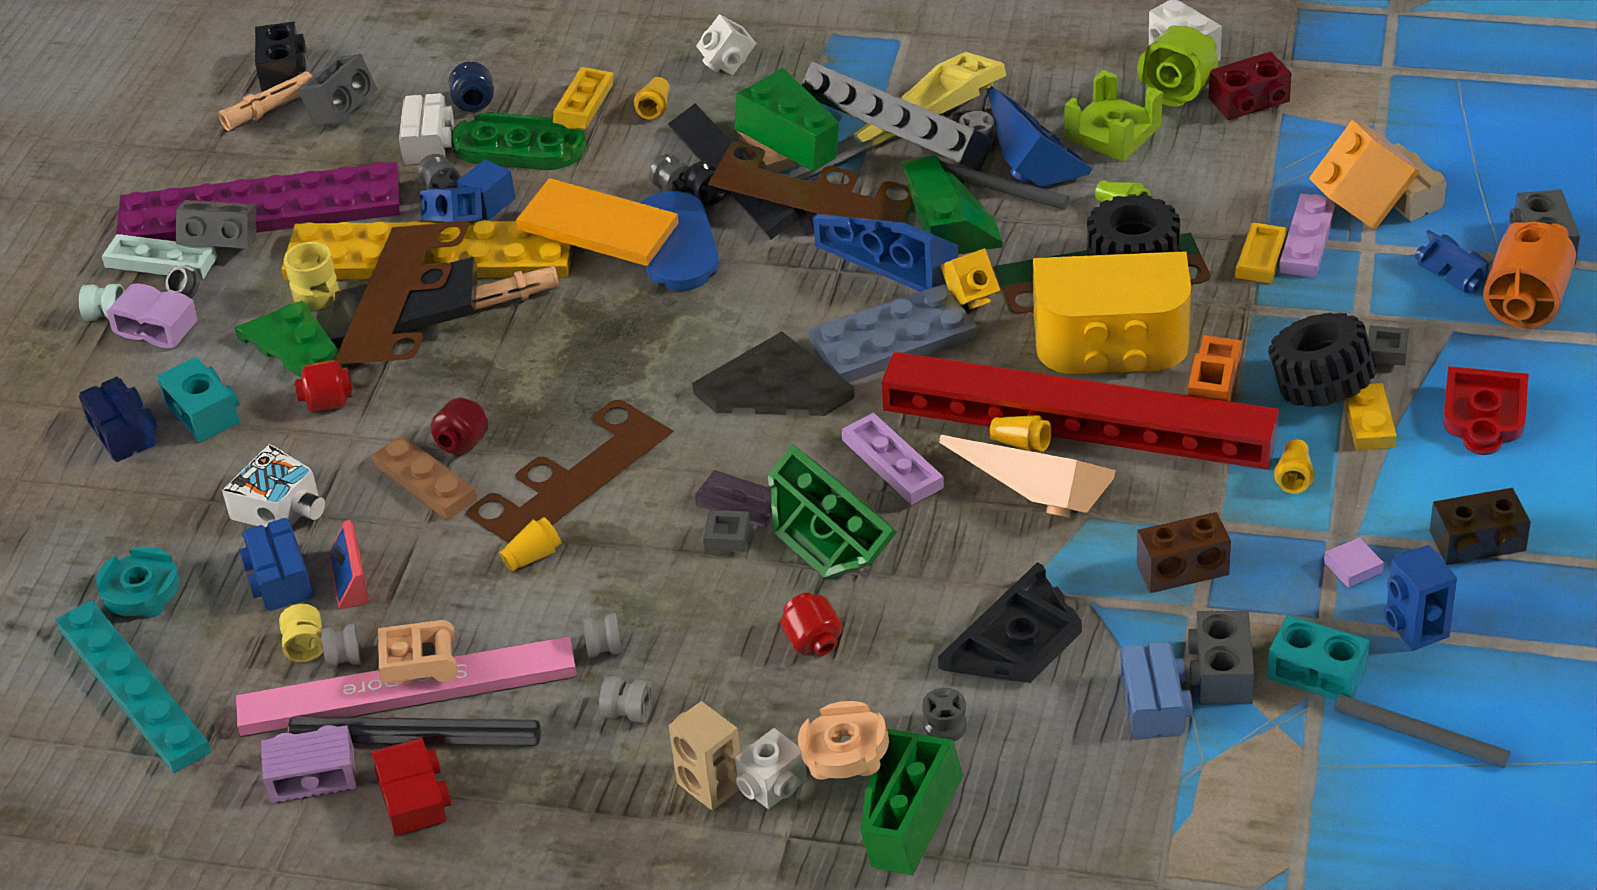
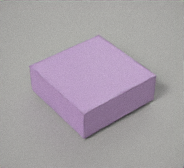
M1360 537L1326 551L1324 555V563L1347 588L1383 573L1384 562Z

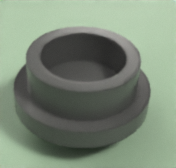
M182 265L174 267L166 277L167 291L181 293L191 299L199 289L200 276L198 271L192 266Z

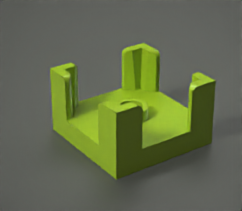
M1102 70L1093 80V102L1082 112L1080 106L1077 105V99L1074 97L1064 105L1065 139L1124 162L1162 126V91L1148 87L1146 89L1145 108L1117 98V75Z

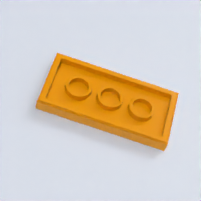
M549 178L516 219L517 229L648 266L678 225V214Z

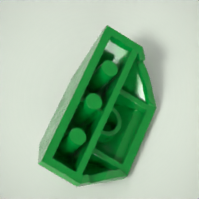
M794 444L790 446L768 474L775 534L827 580L872 565L897 534V531L886 519Z

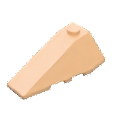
M941 435L939 441L942 445L1030 501L1047 505L1046 513L1070 518L1071 510L1087 513L1112 482L1116 472L1113 469L1078 460Z

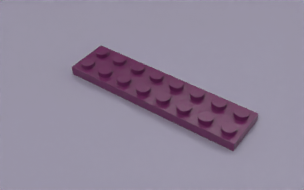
M398 161L389 163L378 162L373 165L356 167L344 166L332 170L306 171L304 173L282 176L272 175L266 178L249 180L238 179L233 182L205 183L192 187L167 188L159 191L133 192L120 195L116 234L176 241V209L185 200L256 204V233L294 228L295 224L309 222L315 224L340 223L401 215Z

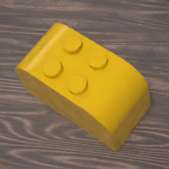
M1187 252L1033 258L1036 352L1039 360L1046 367L1064 374L1149 372L1174 367L1187 356L1189 351L1191 282Z

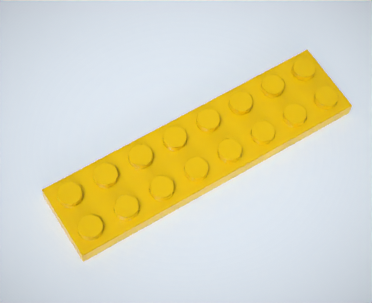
M484 220L467 222L469 224L463 241L459 245L427 249L421 265L450 263L474 257L478 266L477 278H510L514 276V272L522 271V274L554 265L558 278H568L574 245L518 230L516 221ZM309 222L295 224L287 251L293 246L304 242L323 243L330 249L337 280H365L371 278L392 227L447 222H341L316 224ZM457 227L446 228L439 234L438 240L441 242L452 241L459 236L460 229ZM283 262L281 268L283 279L289 280Z

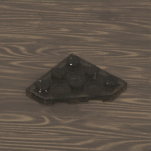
M782 331L692 383L693 394L716 413H732L733 408H755V414L786 415L787 409L809 410V415L825 416L854 399V387Z

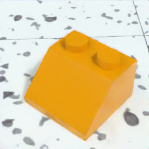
M1352 119L1309 179L1329 199L1376 230L1420 170L1380 132Z

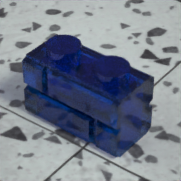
M115 377L101 383V387L93 386L80 392L78 397L85 418L113 461L119 462L133 456L135 451L140 453L154 447L156 440L152 430L158 428L150 408L142 409L141 397L134 386L127 388L121 378Z

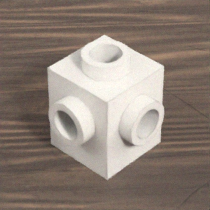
M719 14L709 29L703 33L696 47L704 56L703 63L715 72H719L721 69L734 75L740 65L745 62L747 56L755 47L756 42L744 27Z
M775 728L756 742L745 746L741 753L735 757L736 783L738 788L748 799H756L768 810L780 800L790 797L797 787L807 780L806 764L803 762L799 746Z

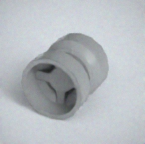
M607 675L604 678L600 691L599 711L601 717L616 719L619 716H627L630 721L645 723L652 704L651 681L635 679L633 682H625L622 677Z

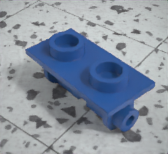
M1428 229L1426 233L1430 243L1426 247H1419L1415 253L1418 265L1438 277L1449 267L1451 270L1444 276L1445 281L1465 293L1472 292L1476 294L1479 292L1489 274V263L1477 252L1472 251L1468 253L1461 249L1450 236L1445 234L1439 236Z

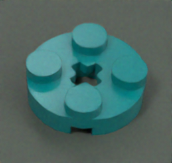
M136 547L129 549L130 556L118 560L117 555L107 560L96 576L99 596L103 608L107 612L123 616L141 615L144 618H153L163 612L164 605L175 596L179 589L180 577L176 564L172 562L171 556L162 549ZM141 578H145V580H144L143 582L138 583V584H133V583L138 582Z

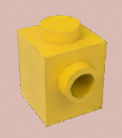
M985 248L940 265L948 290L960 305L967 303L969 310L990 303L988 295L1000 291Z

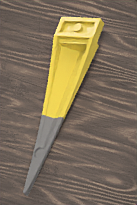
M969 52L961 53L935 66L914 87L906 92L901 99L942 116L969 103L980 96L979 90L990 88L991 85L995 84L994 81L1007 76L1004 63ZM867 123L854 134L837 144V154L834 160L815 171L801 166L787 174V176L804 180L821 172L824 167L834 166L897 136Z

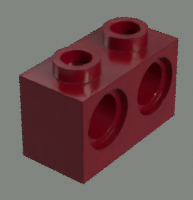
M1270 51L1212 69L1208 98L1227 120L1235 119L1290 102L1292 73Z

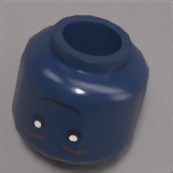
M464 62L452 70L449 76V91L453 103L459 109L467 112H477L490 104L494 97V86L491 74L483 64Z

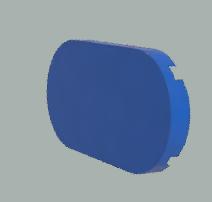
M680 191L657 193L641 201V204L678 214V225L649 265L645 266L649 279L659 285L658 282L666 284V289L675 291L694 289L708 282L709 276L713 272L716 274L718 271L719 259L702 202L697 197Z

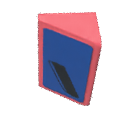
M351 520L344 521L329 552V561L339 609L368 604L369 600L354 524Z

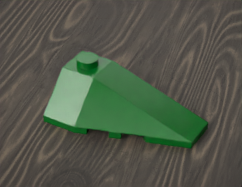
M936 155L901 161L903 173L923 231L957 244L958 255L976 252L984 248L989 250L1003 247V241L994 217Z

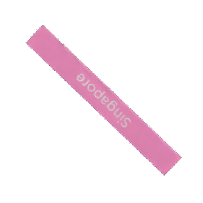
M571 637L455 656L457 675L449 682H440L434 677L414 679L405 684L381 683L379 670L236 695L237 727L240 736L288 728L289 720L293 716L351 717L576 677Z

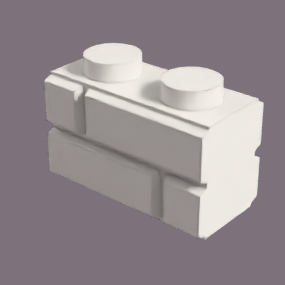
M441 93L426 94L425 97L411 95L405 96V99H403L399 143L403 162L406 165L419 164L421 160L431 154H440L445 157V148L452 147L450 127L454 125L453 110L451 106L446 107L445 98Z

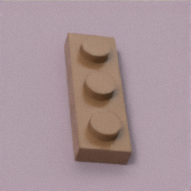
M403 435L372 454L375 467L446 520H449L478 500L474 487Z

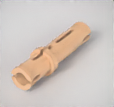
M305 71L257 95L249 94L245 96L243 101L219 111L220 114L218 115L221 124L227 131H230L252 119L254 121L262 119L263 114L301 97L298 89L313 76L308 71Z
M550 265L549 267L522 274V271L514 272L513 277L478 286L476 310L516 298H521L523 301L529 299L530 294L555 287L559 288L560 283L555 266Z

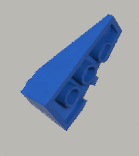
M991 85L988 89V96L1002 156L1012 166L1009 172L1024 184L1031 180L1040 187L1089 175L1092 168L1070 148L1064 150L1065 146L1059 142L1060 139L1055 134L1039 124L1040 122L1019 103Z
M817 214L813 217L816 247L920 292L942 284L946 286L947 284L940 265L958 258L957 244L906 223Z

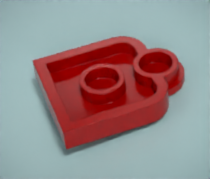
M1448 366L1443 415L1445 429L1450 434L1461 437L1464 446L1469 451L1479 455L1493 454L1501 448L1503 442L1518 439L1523 434L1525 428L1529 374Z

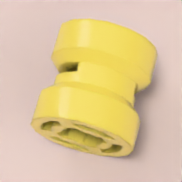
M297 604L286 608L279 618L280 630L283 635L282 648L284 655L289 660L303 663L318 658L323 653L320 612L308 604Z

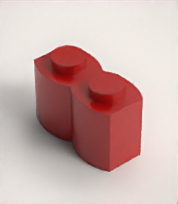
M418 738L371 752L375 773L395 836L446 822L444 808L452 806L445 780L437 782L435 775L440 774L441 770L434 748L426 750L423 739Z

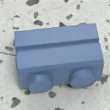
M1169 642L1149 643L1147 647H1144L1143 644L1123 646L1120 649V676L1132 737L1135 739L1155 738L1159 734L1161 737L1182 735L1185 732V717H1191L1193 713L1190 691H1182L1180 685L1185 684L1183 659H1175L1172 644Z

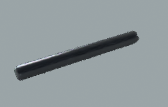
M293 716L288 723V733L294 735L317 731L326 725L336 727L348 725L352 743L400 744L422 738L424 744L536 746L540 743L541 725L537 720Z

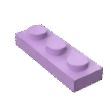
M1300 193L1281 256L1279 273L1317 278L1336 211V203L1318 194Z
M875 413L842 429V440L911 505L944 488V477Z

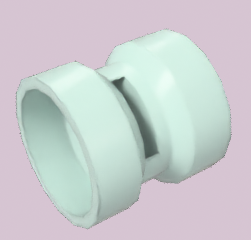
M108 284L105 288H99L97 285H83L79 293V309L82 319L84 321H97L100 317H106L109 320L107 310L123 294L124 289L122 285Z

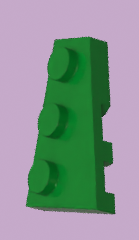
M303 300L286 305L279 310L235 327L239 340L244 343L250 341L257 345L260 353L267 357L273 355L283 362L286 369L301 378L302 369L305 365L335 360L339 352ZM340 364L342 368H347L346 364Z

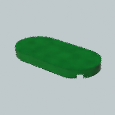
M494 112L480 113L474 116L475 120L467 123L465 119L458 123L451 134L453 151L456 156L474 164H479L485 159L499 166L555 170L575 163L586 151V138L583 130L569 129L564 125L553 123V118Z

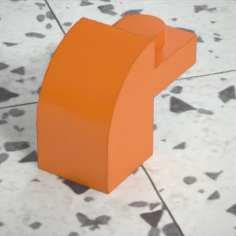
M1203 335L1200 353H1195L1188 384L1189 396L1233 402L1236 390L1235 381L1242 352V340Z

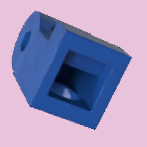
M481 188L420 190L422 220L443 222L482 220Z

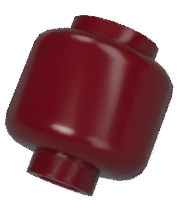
M454 398L446 403L433 417L430 424L431 434L441 449L454 455H464L484 438L488 430V419L483 408L475 401L465 398Z

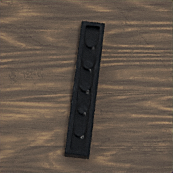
M696 103L668 123L676 136L699 161H707L717 169L732 142ZM738 149L734 151L736 158L748 161ZM727 190L770 240L799 219L795 210L790 206Z

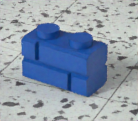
M283 518L269 522L266 527L259 525L245 529L242 534L246 547L239 548V553L245 572L254 571L253 574L247 575L254 599L262 596L265 608L269 611L286 607L289 602L295 604L311 599L313 595L311 583L290 520Z

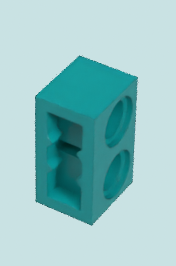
M1286 615L1269 649L1267 679L1333 700H1337L1340 694L1353 698L1367 670L1370 640Z

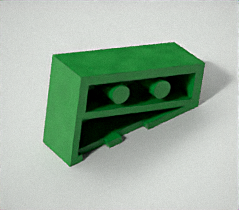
M784 68L736 93L734 129L811 171L817 170L836 158L839 122Z
M887 729L889 736L887 751L880 759V768L874 774L869 775L868 788H865L861 834L872 868L913 876L963 778L954 740Z

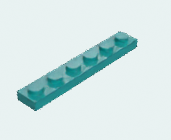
M92 600L55 619L62 635L173 773L211 753L208 740Z

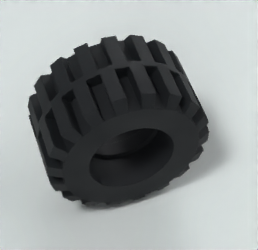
M1128 194L1125 197H1113L1111 201L1105 200L1100 203V207H1094L1091 211V216H1088L1087 256L1180 252L1181 224L1179 214L1175 213V208L1171 205H1165V201L1159 198L1152 199V196L1148 195L1136 196V194Z
M1323 313L1295 321L1292 325L1283 328L1279 332L1280 334L1272 339V345L1268 349L1280 393L1286 401H1291L1292 404L1297 406L1323 407L1345 401L1347 398L1360 393L1361 389L1366 388L1376 374V364L1365 325L1353 315L1347 316V313Z

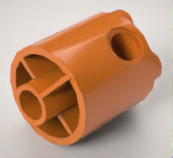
M1533 221L1525 223L1515 222L1508 227L1507 232L1500 241L1483 292L1487 309L1497 319L1510 326L1527 329L1541 327L1551 322L1558 314L1576 259L1573 242L1569 239L1568 230L1564 226Z

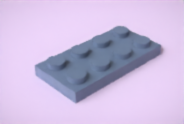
M945 284L833 322H828L809 329L808 333L809 341L839 385H843L886 370L893 352L927 356L977 339V326Z

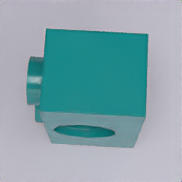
M197 357L156 376L164 404L199 443L240 423L236 410L240 403L235 391L229 385L225 387L221 383L215 369L211 366L207 368Z

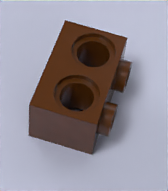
M1217 512L1137 530V567L1150 593L1229 575L1231 539Z

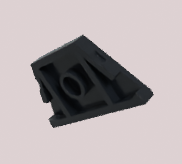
M1037 562L938 656V668L948 672L1031 683L1082 633V620L1075 610L1065 603V596L1058 586L1053 587L1046 578L1044 566Z

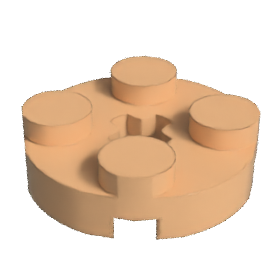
M858 701L832 703L819 709L821 716L814 719L811 724L809 718L802 724L798 733V746L803 762L809 767L810 773L814 778L824 780L828 778H848L856 775L869 776L880 768V759L887 751L889 736L883 716L879 712L878 715L870 712L869 705ZM841 737H850V740L843 743H838L841 741Z

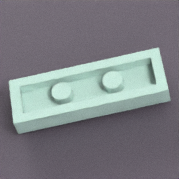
M116 234L102 255L105 268L158 275H168L174 267L189 265L198 271L200 279L203 280L217 259V254L214 246L176 244V241Z

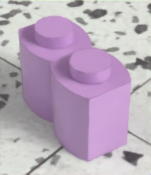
M131 284L107 310L111 330L114 333L131 340L144 339L162 348H174L198 321L192 299L177 292H160L156 288L145 284Z

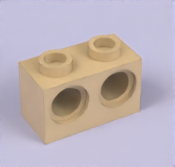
M700 701L687 712L678 715L674 722L668 726L677 784L713 811L740 790L736 783L735 757L741 752L738 728L704 702Z

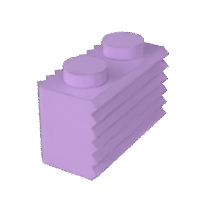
M326 725L317 731L295 735L292 733H281L272 739L261 740L262 776L269 801L273 804H276L278 801L284 803L287 799L291 801L295 798L302 799L304 796L308 798L312 795L319 796L321 793L327 795L330 791L333 793H337L339 790L345 792L347 789L354 790L357 787L354 748L348 725L341 727Z

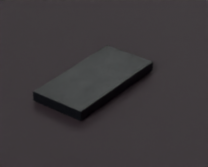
M474 257L450 262L452 268L446 283L442 287L410 291L392 334L476 314L478 266ZM431 269L422 275L421 282L423 284H433L441 279L443 271L441 269ZM368 284L335 292L331 341L336 348L341 347Z

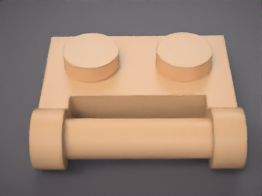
M446 620L378 628L381 683L405 684L414 679L434 677L440 682L453 680L457 675V662L452 656L451 647L455 640L453 625ZM431 642L435 646V655L423 656L422 643Z

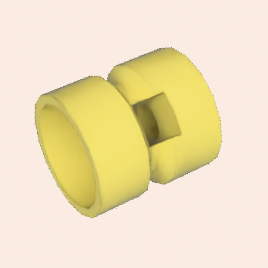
M304 242L290 248L285 253L283 260L290 281L289 284L294 303L303 300L310 311L325 309L333 305L335 292L340 290L329 247L319 242Z

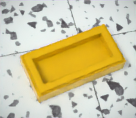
M1251 223L1236 266L1235 278L1272 284L1287 240L1288 228Z

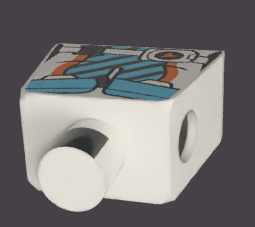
M270 444L222 490L230 519L256 526L263 525L266 527L269 522L283 518L290 520L292 526L301 516L316 520L322 515L325 508V500L318 495L311 469Z

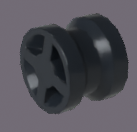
M700 161L694 163L685 173L684 186L702 204L713 205L724 198L727 190L708 185L716 168L707 161Z

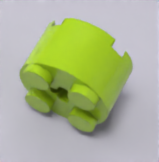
M1177 25L1170 26L1141 54L1137 65L1138 78L1141 84L1145 82L1147 87L1162 91V104L1172 107L1182 106L1196 98L1209 84L1211 70L1218 68L1217 44L1211 36L1204 35L1194 28Z

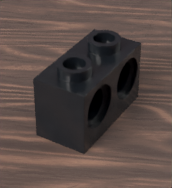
M295 21L255 27V66L261 91H266L307 71L304 53H306L305 39L303 34H297Z

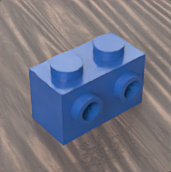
M1430 545L1413 551H1406L1399 556L1393 557L1391 559L1390 578L1387 580L1388 596L1387 606L1384 609L1385 621L1392 631H1397L1412 651L1450 637L1457 577Z

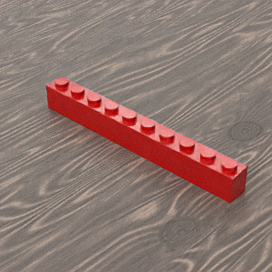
M893 352L881 381L883 411L990 427L995 417L1039 415L1043 420L1050 422L1051 437L1269 470L1277 440L1279 409L900 352Z

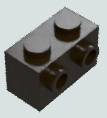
M1512 487L1433 501L1429 531L1445 564L1450 565L1526 551L1531 521Z

